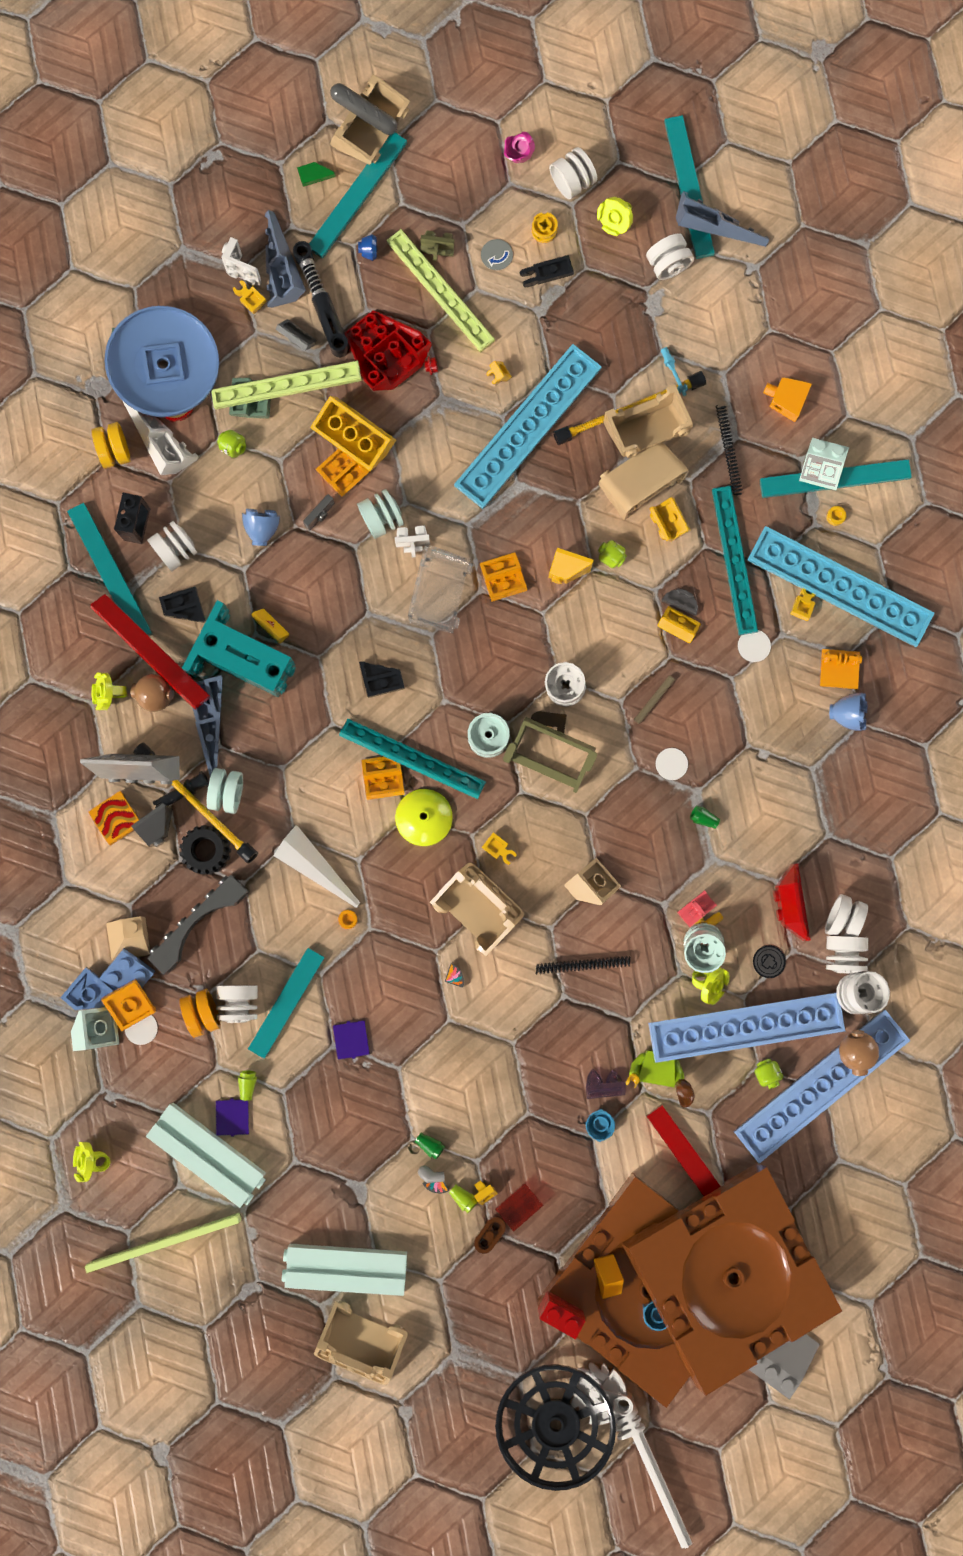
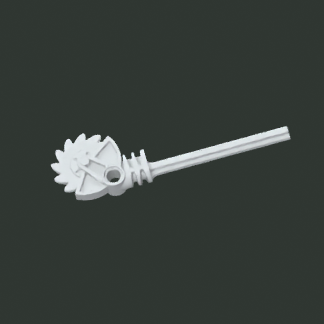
M591 1362L589 1363V1369L577 1368L594 1379L606 1393L614 1411L615 1423L617 1424L616 1432H619L617 1435L618 1440L633 1438L681 1548H688L693 1543L643 1433L645 1426L643 1423H639L641 1417L637 1415L638 1410L634 1403V1397L627 1390L624 1377L615 1366L609 1372L608 1367L604 1363L601 1370ZM580 1377L576 1387L589 1398L593 1405L603 1403L604 1401L597 1390L588 1381ZM573 1393L572 1396L574 1397L571 1405L574 1408L579 1406V1410L587 1408L583 1400ZM626 1400L629 1405L621 1406L619 1401ZM608 1411L596 1414L598 1425L609 1423Z

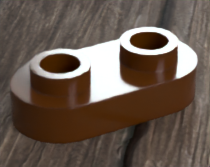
M493 1216L489 1218L475 1237L474 1246L479 1253H489L504 1234L506 1224L501 1217ZM494 1223H498L500 1227L498 1229H493L492 1225ZM486 1239L488 1243L483 1246L480 1241Z

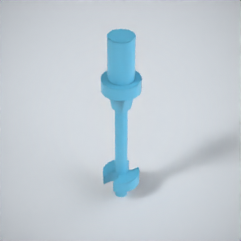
M665 347L661 349L664 364L672 370L678 384L679 394L682 392L683 396H686L688 387L686 384L682 385L675 370L674 363L676 361L674 357H671L668 348Z

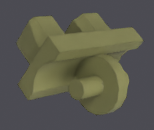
M427 230L425 235H421L420 252L433 254V260L436 261L438 260V255L453 257L455 239H453L451 233H445L442 237H435L436 233L434 231Z

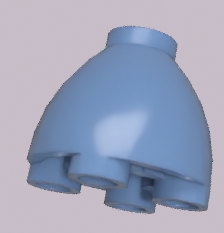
M246 509V513H242L243 526L252 540V545L267 546V542L275 534L279 525L280 516L277 515L276 511L265 510V513H258L257 509Z
M849 694L838 700L835 704H830V719H834L843 727L851 730H866L865 713H867L868 708L866 694Z

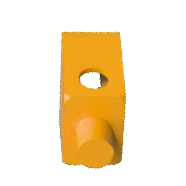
M783 377L778 386L767 382L763 393L773 397L770 403L772 409L795 422L812 384Z

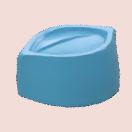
M599 1108L589 1115L586 1121L587 1133L598 1142L608 1139L615 1130L613 1117Z
M653 1301L643 1303L645 1324L655 1331L666 1329Z

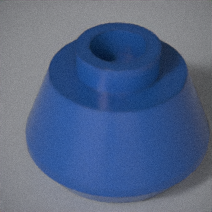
M371 234L363 237L362 242H358V253H362V257L371 261L377 258V237Z

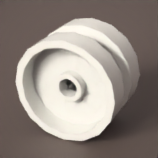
M673 234L663 238L648 250L646 257L649 263L655 266L654 272L659 280H666L678 275L694 262V256L691 250L686 248L687 243L682 234Z
M840 894L829 913L825 925V933L831 936H838L840 934L843 937H858L866 920L868 904L860 901L852 904L851 897Z

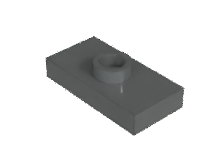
M289 319L279 323L276 327V330L287 337L291 343L298 345L305 351L316 344L317 340Z
M329 494L303 520L304 526L309 531L319 521L322 522L327 517V512L335 504L334 499Z

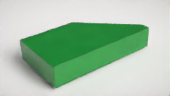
M316 162L297 167L303 187L335 177L334 171Z

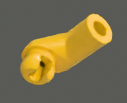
M716 912L705 921L702 917L695 925L707 923L715 926L723 920V916L720 912Z

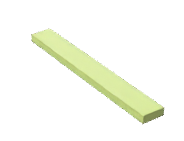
M402 229L387 239L388 245L480 353L495 342L494 337Z
M354 361L212 389L211 392L213 405L216 410L362 381L359 362Z
M236 1213L90 1261L85 1266L86 1273L238 1224L242 1220L241 1215Z

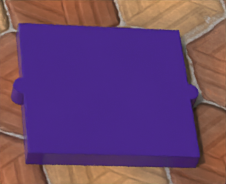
M365 1020L352 1023L347 1021L345 1024L333 1025L338 1060L351 1057L355 1059L357 1056L370 1054Z
M234 1098L230 1100H217L216 1136L231 1135V1137H234L235 1135L249 1134L248 1101L234 1100Z

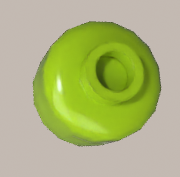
M227 430L219 435L217 443L221 452L232 458H236L245 452L246 441L245 437L233 430Z
M613 540L607 543L603 542L598 549L600 553L599 560L610 568L620 567L627 557L625 554L626 550Z
M766 1059L756 1064L757 1068L754 1072L762 1087L768 1086L770 1090L780 1086L779 1081L783 1079V1074L776 1061Z

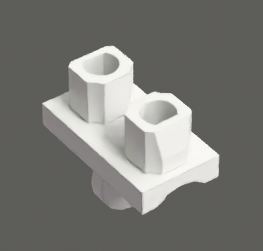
M425 526L415 527L416 536H408V528L406 527L397 528V537H395L396 548L403 547L404 553L411 552L412 558L416 557L415 552L423 551L420 545H430L429 534L427 535Z

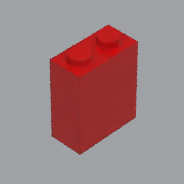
M548 1290L538 1307L540 1320L576 1340L586 1321L583 1310Z

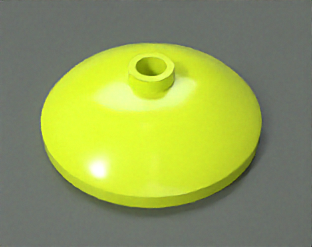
M418 789L408 793L400 801L396 809L395 821L398 831L408 842L417 846H431L443 840L449 833L453 814L449 802L440 793L431 789ZM422 813L427 814L425 820L420 819Z

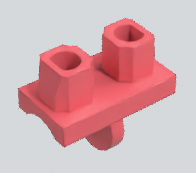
M704 890L677 913L688 927H691L717 905Z

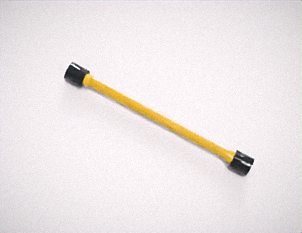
M699 371L687 376V380H684L682 385L686 384L688 389L694 390L706 385V378L703 372ZM665 389L619 409L625 411L655 399L657 394L660 393L662 395L667 393V390ZM604 415L575 427L568 428L566 426L553 431L557 445L559 446L571 441L572 437L576 436L577 433L603 423Z
M144 742L139 744L133 752L136 755H155ZM178 780L172 781L171 785L235 845L236 853L247 864L257 857L258 852L249 843L240 841Z

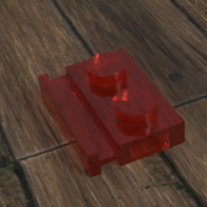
M523 1183L500 1203L495 1210L514 1232L544 1205L527 1184Z

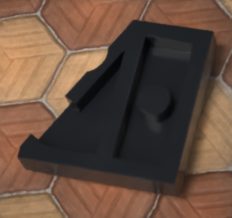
M196 587L159 597L165 617L201 623L206 622Z
M364 661L359 662L368 698L405 689L400 669L387 668L382 665L365 663Z

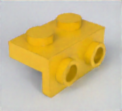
M674 497L667 499L656 507L652 506L649 508L651 511L650 517L659 526L660 530L658 532L663 540L672 542L691 531Z

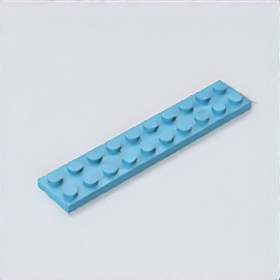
M572 344L455 482L454 487L484 509L598 374L602 366Z
M767 526L764 527L747 561L800 588L806 589L811 594H816L815 596L914 647L918 646L934 615V612Z

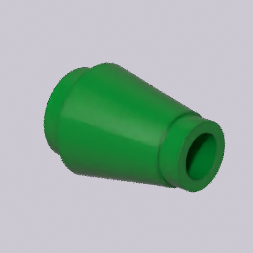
M696 805L690 815L693 823L714 829L717 828L720 822V818L703 806L699 807Z
M422 1132L415 1140V1143L430 1158L433 1157L436 1160L445 1148L441 1141Z

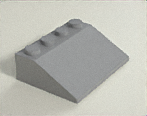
M105 754L80 759L82 765L98 777L109 779V782H120V779H126V783H137L138 780H143L145 784H152L155 781H160L161 784H172V781L180 779L179 756Z
M805 1334L794 1342H786L757 1360L758 1364L749 1370L790 1400L801 1384L820 1344Z

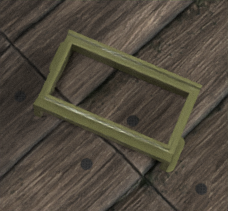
M526 717L515 742L509 744L503 760L506 763H510L512 760L574 788L573 792L577 793L586 771L592 769L597 753L595 752L596 747ZM527 726L589 753L577 779L516 753Z

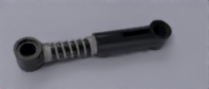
M299 241L293 247L295 261L301 267L307 284H309L308 287L311 289L312 303L332 354L339 358L344 357L349 352L348 340L330 295L322 288L323 284L320 283L321 279L318 278L320 275L317 274L318 270H315L316 266L311 246L306 241ZM301 252H307L304 256L299 255ZM330 321L332 322V325L336 332L335 334H333L331 327L329 325ZM337 343L344 344L341 348L335 347Z

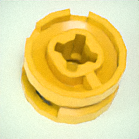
M548 212L537 214L532 222V235L534 239L541 243L552 241L557 234L558 222L556 217Z

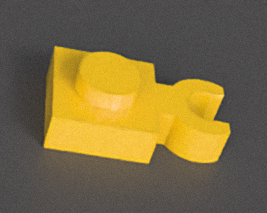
M240 280V285L243 287L242 290H237L233 287L235 295L241 297L239 299L240 302L251 313L255 314L267 301L253 286L248 290L246 283Z
M802 588L800 591L801 596L798 595L795 598L790 614L808 621L815 602L811 601V599L816 594H808L806 589Z
M494 832L481 847L496 860L499 856H502L504 863L507 865L511 864L506 859L508 854H512L514 857L517 856L514 851L505 849L508 843Z

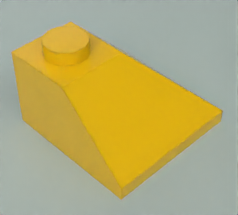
M557 548L548 578H551V581L557 584H562V582L567 584L589 573L594 560Z

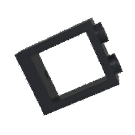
M122 493L114 530L124 541L137 544L143 543L151 508L142 496Z

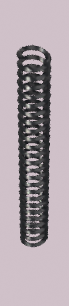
M716 405L720 433L722 434L723 447L725 448V458L727 459L726 462H728L727 469H729L728 473H730V483L732 484V494L742 495V493H735L742 491V488L733 490L742 487V485L733 486L740 484L741 481L738 480L741 478L731 479L740 476V474L731 475L739 473L737 470L739 467L729 468L738 465L734 463L737 460L728 461L729 459L736 458V456H732L736 454L733 452L735 449H730L734 447V445H731L734 442L724 443L733 440L729 438L732 437L731 431H727L731 429L728 427L730 424H725L729 422V420H726L729 417L719 418L728 415V413H724L727 412L726 406L718 408V405Z
M618 956L617 959L616 957L613 959L610 957V959L606 958V960L602 958V961L600 958L598 961L595 958L594 961L593 959L590 961L588 959L587 961L579 960V963L576 960L575 964L573 960L571 964L570 961L567 963L560 961V963L556 962V964L552 962V966L550 962L548 966L547 963H544V966L542 963L540 966L537 963L535 974H538V970L540 975L542 970L543 974L546 971L549 974V968L551 973H553V967L555 973H557V967L559 973L561 972V967L562 972H565V967L567 972L569 968L572 972V968L576 971V964L578 971H580V964L582 971L584 970V964L586 970H588V965L590 970L592 965L594 970L596 965L599 970V963L601 969H603V961L606 969L607 961L609 968H611V962L613 968H615V962L617 968L619 967V962L621 968L623 962L624 967H626V960L630 967L631 957L629 956L628 959L625 956L624 959L622 956L620 959Z

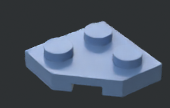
M123 948L99 979L114 990L134 979L143 987L152 977L155 970Z
M86 967L60 998L74 1010L102 1008L105 1005L101 998L115 990L101 981L100 977Z

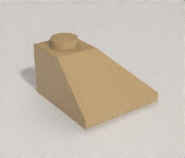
M597 858L564 885L576 900L602 905L621 887Z
M139 916L106 923L112 961L123 948L136 957L151 955L149 953L150 945L145 917Z

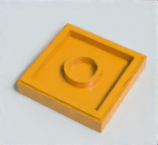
M136 979L101 998V1001L121 1031L156 1012L155 1007Z

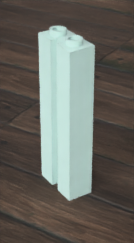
M175 1103L169 1104L160 1116V1119L146 1135L153 1143L239 1208L243 1204L248 1205L254 1197L251 1193L255 1188L260 1189L266 1181L263 1178L266 1174L265 1171L220 1137L216 1136V1134Z
M289 1244L288 1249H284L283 1261L287 1263V1269L282 1271V1282H285V1288L404 1296L407 1251Z

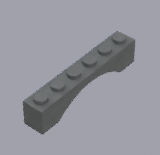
M226 875L218 883L220 886L215 891L212 889L205 896L206 900L202 904L198 903L191 910L192 914L188 918L184 917L177 924L178 928L174 932L170 931L163 938L165 941L160 946L157 944L149 952L151 955L147 959L163 975H167L181 961L185 941L191 930L201 919L215 910L236 906L249 893L233 875L229 877Z

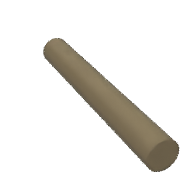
M667 677L635 717V722L640 724L675 681L673 677Z

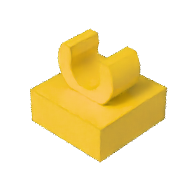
M501 361L492 362L489 365L491 370L486 373L487 376L495 374V379L491 382L492 384H498L500 381L507 382L512 378Z
M481 1180L474 1184L479 1192L474 1197L481 1205L498 1194L493 1186L488 1185L486 1187Z

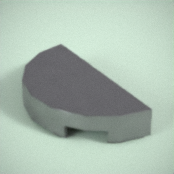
M672 590L666 593L661 600L692 615H697V602L693 594L687 590Z

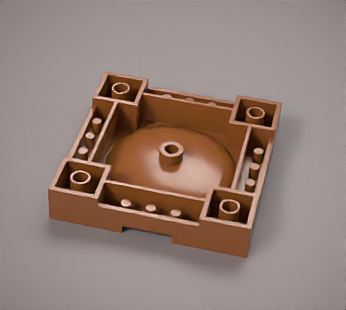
M757 1163L725 1181L723 1186L658 1224L654 1223L621 1243L673 1339L696 1388L705 1396L757 1365V1360L786 1342H794L842 1312L818 1263L811 1256L795 1226V1220L768 1168ZM734 1272L733 1280L729 1281V1275Z
M631 1173L609 1203L608 1208L563 1268H560L539 1296L537 1303L539 1307L548 1290L583 1310L586 1321L577 1338L596 1350L616 1366L621 1373L667 1408L688 1380L690 1374L667 1328L662 1331H655L645 1324L643 1303H648L652 1299L649 1293L644 1291L645 1286L642 1280L639 1279L621 1243L654 1223L658 1224L680 1210L639 1177ZM613 1254L624 1279L622 1294L602 1299L594 1259ZM734 1272L729 1275V1281L733 1280Z

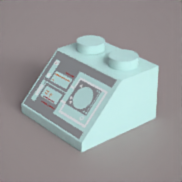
M812 438L799 481L836 490L849 447Z

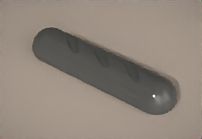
M337 83L331 87L330 95L334 101L386 135H392L397 131L398 123L394 117L344 84Z

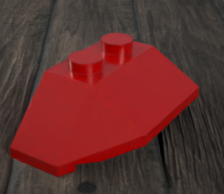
M799 863L790 865L776 884V890H773L774 901L778 902L779 908L776 910L777 920L781 921L782 926L802 941H810Z

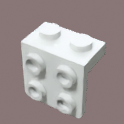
M230 237L229 242H226L222 249V260L227 274L233 278L239 277L244 279L249 285L254 286L256 284L260 286L261 279L258 269L240 261L242 253L238 240Z

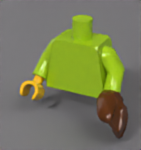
M645 1050L632 1062L626 1085L629 1084L630 1080L634 1081V1088L637 1087L639 1082L674 1088L676 1085V1092L681 1107H689L693 1103L695 1098L693 1088L684 1079V1072L678 1059L656 1063L653 1051Z

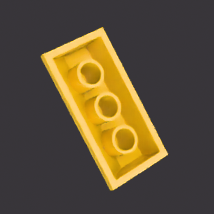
M335 396L328 398L310 427L369 471H372L387 456L396 442L395 438Z

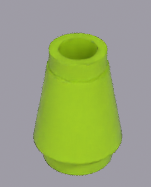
M240 1071L238 1084L241 1100H252L257 1080L255 1071Z
M457 1184L449 1192L461 1210L467 1213L478 1203L473 1194Z

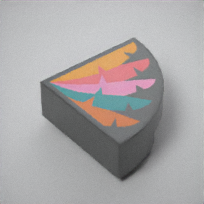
M451 963L445 982L463 988V974L456 965Z
M424 1181L422 1183L427 1190L433 1193L442 1194L449 1191L445 1182L426 1183Z

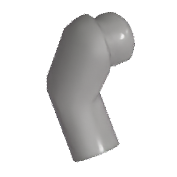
M425 1165L418 1169V1175L426 1183L445 1182L444 1172H433Z

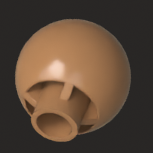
M148 674L140 678L137 683L132 684L130 695L132 698H135L138 705L144 710L157 712L165 709L174 698V690L159 674Z
M854 1030L840 1043V1059L847 1068L852 1069L853 1075L865 1076L868 1074V1069H871L878 1061V1044L872 1036L864 1033V1031Z

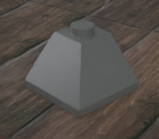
M162 803L131 827L149 847L155 846L157 848L168 837L173 809L171 806Z

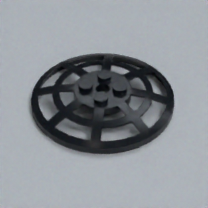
M551 1364L528 1370L515 1379L506 1389L496 1414V1439L504 1460L521 1479L541 1489L560 1491L579 1487L598 1475L612 1454L616 1435L615 1415L612 1405L601 1386L579 1369L566 1365ZM545 1370H562L573 1374L569 1384L559 1381L544 1383L540 1372ZM532 1375L536 1386L524 1395L520 1403L508 1399L517 1385ZM580 1377L588 1381L597 1390L604 1401L603 1403L593 1405L589 1398L576 1387ZM547 1388H564L566 1391L562 1400L551 1399ZM539 1392L543 1403L537 1409L526 1406L527 1401ZM573 1393L583 1400L587 1408L576 1411L569 1403ZM505 1407L516 1411L514 1419L516 1436L506 1441L504 1440L502 1430V1418ZM608 1411L610 1422L607 1445L596 1439L598 1432L596 1414ZM522 1413L533 1417L532 1429L523 1433L521 1432L520 1425ZM591 1416V1436L580 1430V1419ZM552 1420H559L562 1424L561 1428L558 1430L553 1429L550 1425ZM535 1437L542 1445L539 1456L528 1447L525 1442L526 1440ZM576 1439L587 1443L585 1448L573 1457L570 1446ZM519 1444L524 1453L536 1462L532 1474L526 1472L516 1463L508 1450L509 1448ZM592 1447L601 1451L603 1455L598 1463L586 1474L579 1476L576 1464L588 1455ZM550 1450H562L565 1460L550 1461L546 1460ZM543 1466L555 1469L568 1467L572 1480L553 1482L540 1479L539 1476Z

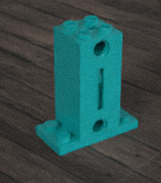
M217 600L182 669L188 675L196 678L197 674L200 675L204 668L203 662H206L279 697L287 688L286 681L288 677H292L296 670L294 661L291 657L224 625L230 618V611L224 603ZM275 671H279L278 675L273 676Z

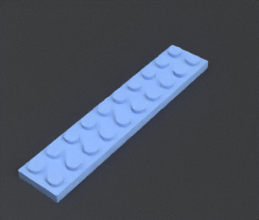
M837 992L648 1023L654 1060L657 1063L844 1032L845 1026L842 1009L836 996Z
M882 1010L859 1029L872 1036L879 1047L878 1061L871 1069H868L867 1075L855 1076L852 1074V1069L847 1068L840 1059L839 1045L733 1131L758 1163H761L910 1042V1039L886 1010Z

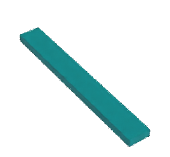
M683 115L666 118L664 124L680 193L682 194L685 191L688 193L689 198L695 201L698 199L702 200ZM689 228L695 258L700 259L714 256L715 252L710 233Z
M397 133L389 135L378 152L381 156L376 164L372 162L371 165L367 164L310 241L309 244L313 253L322 259L325 257L406 146V139Z
M909 459L845 467L842 470L837 489L909 480L912 478ZM801 473L760 478L759 480L762 498L831 489L799 481Z
M731 486L713 488L712 496L738 635L758 633Z
M85 503L68 510L67 512L114 603L148 636L153 635Z
M350 719L346 720L339 733V736L476 799L479 798L486 784V781Z

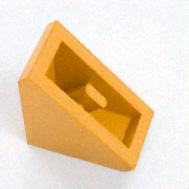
M610 1254L595 1258L594 1263L602 1299L622 1294L624 1279L614 1255Z

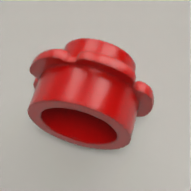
M428 356V360L424 361L425 370L430 372V375H433V373L438 372L436 357L430 358Z

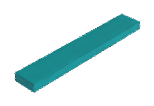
M307 948L248 1047V1050L263 1059L266 1058L325 957Z

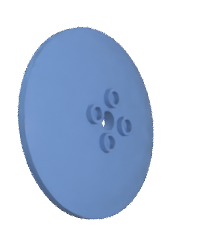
M152 306L130 314L116 326L106 346L105 370L113 390L129 407L150 416L171 417L192 410L210 394L218 377L219 354L210 331L195 316L175 307ZM162 360L168 362V366L164 369L158 367V363Z

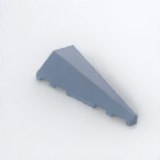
M685 191L681 194L676 214L678 226L765 247L768 244L769 238L767 236L764 237L755 233L752 228L746 229L739 226L738 220L716 208L703 204V201L700 199L695 201L689 198L688 193Z
M268 210L265 213V217L268 218V228L265 229V234L268 235L269 245H266V273L269 274L267 291L270 292V301H267V306L273 308L295 302L306 289L275 212Z
M222 675L196 682L210 695L209 699L196 710L193 708L196 719L195 723L210 777L213 769L217 768Z

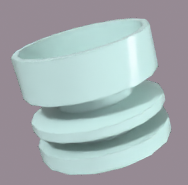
M386 489L381 491L384 500H381L377 493L374 494L376 500L374 505L368 498L357 503L358 509L374 539L386 534L385 524H388L394 530L393 520L396 521L399 527L404 525L401 511L395 499Z
M700 923L692 926L686 932L683 941L685 960L688 965L701 973L717 970L724 963L726 957L724 937L721 931L714 925Z

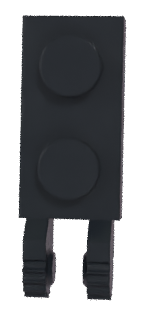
M569 255L533 264V266L524 268L519 272L522 277L535 273L536 277L523 281L524 287H532L536 284L539 285L574 275Z

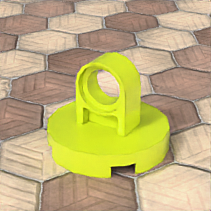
M607 198L600 204L597 210V219H600L603 225L602 229L614 236L629 230L633 223L632 206L621 198Z
M96 673L94 678L97 681L96 684H92L91 693L93 704H97L96 710H108L112 698L127 697L126 686H113L108 673Z
M721 967L708 973L694 971L692 973V983L696 988L702 990L701 1000L709 1005H715L725 993L722 991L724 984L728 986L729 972ZM702 976L706 979L703 981H699L696 978Z
M79 1142V1146L75 1147L73 1167H77L78 1174H74L77 1182H87L90 1180L92 1172H102L110 1166V1158L107 1154L101 1151H93L90 1142ZM99 1157H105L104 1164L96 1166V1160Z

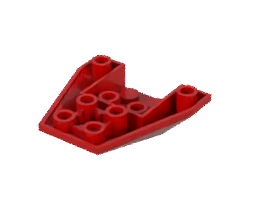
M374 310L345 332L354 359L359 362L361 377L373 391L395 389L423 366L432 346V343L420 331Z

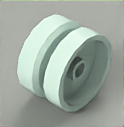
M483 713L473 719L468 728V743L472 751L481 757L493 758L500 755L507 748L510 738L509 727L503 718L493 713ZM486 732H489L492 737L486 738Z
M213 769L207 792L208 810L219 811L223 805L225 813L236 814L243 789L242 772L231 771L227 777L225 769Z

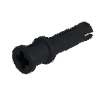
M200 771L199 775L194 778L186 779L183 786L194 795L197 790L205 786L208 787L209 780L204 772ZM174 789L159 799L154 800L153 804L154 806L156 805L155 808L162 803L169 806L184 796L177 789Z

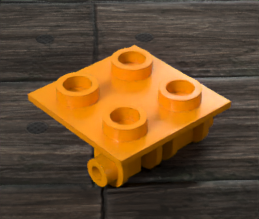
M822 649L820 687L858 689L859 663H862L860 652Z

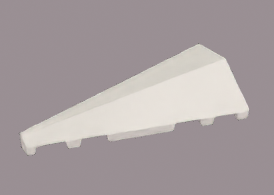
M124 403L160 475L177 474L197 461L198 455L196 453L192 455L186 449L187 445L184 442L179 443L173 437V432L157 417L140 413Z
M295 825L273 856L357 908L360 904L359 900L301 829Z

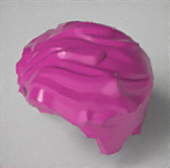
M528 132L508 136L505 140L504 155L514 163L528 161L535 151L533 138Z

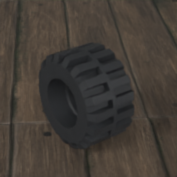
M201 825V827H194L192 831L189 830L187 836H183V843L179 846L181 848L179 854L183 858V864H186L189 870L198 874L211 875L214 872H219L222 867L227 865V860H230L229 853H231V848L229 847V840L218 829L211 826ZM203 839L212 840L216 847L215 855L207 862L200 861L195 854L197 844Z

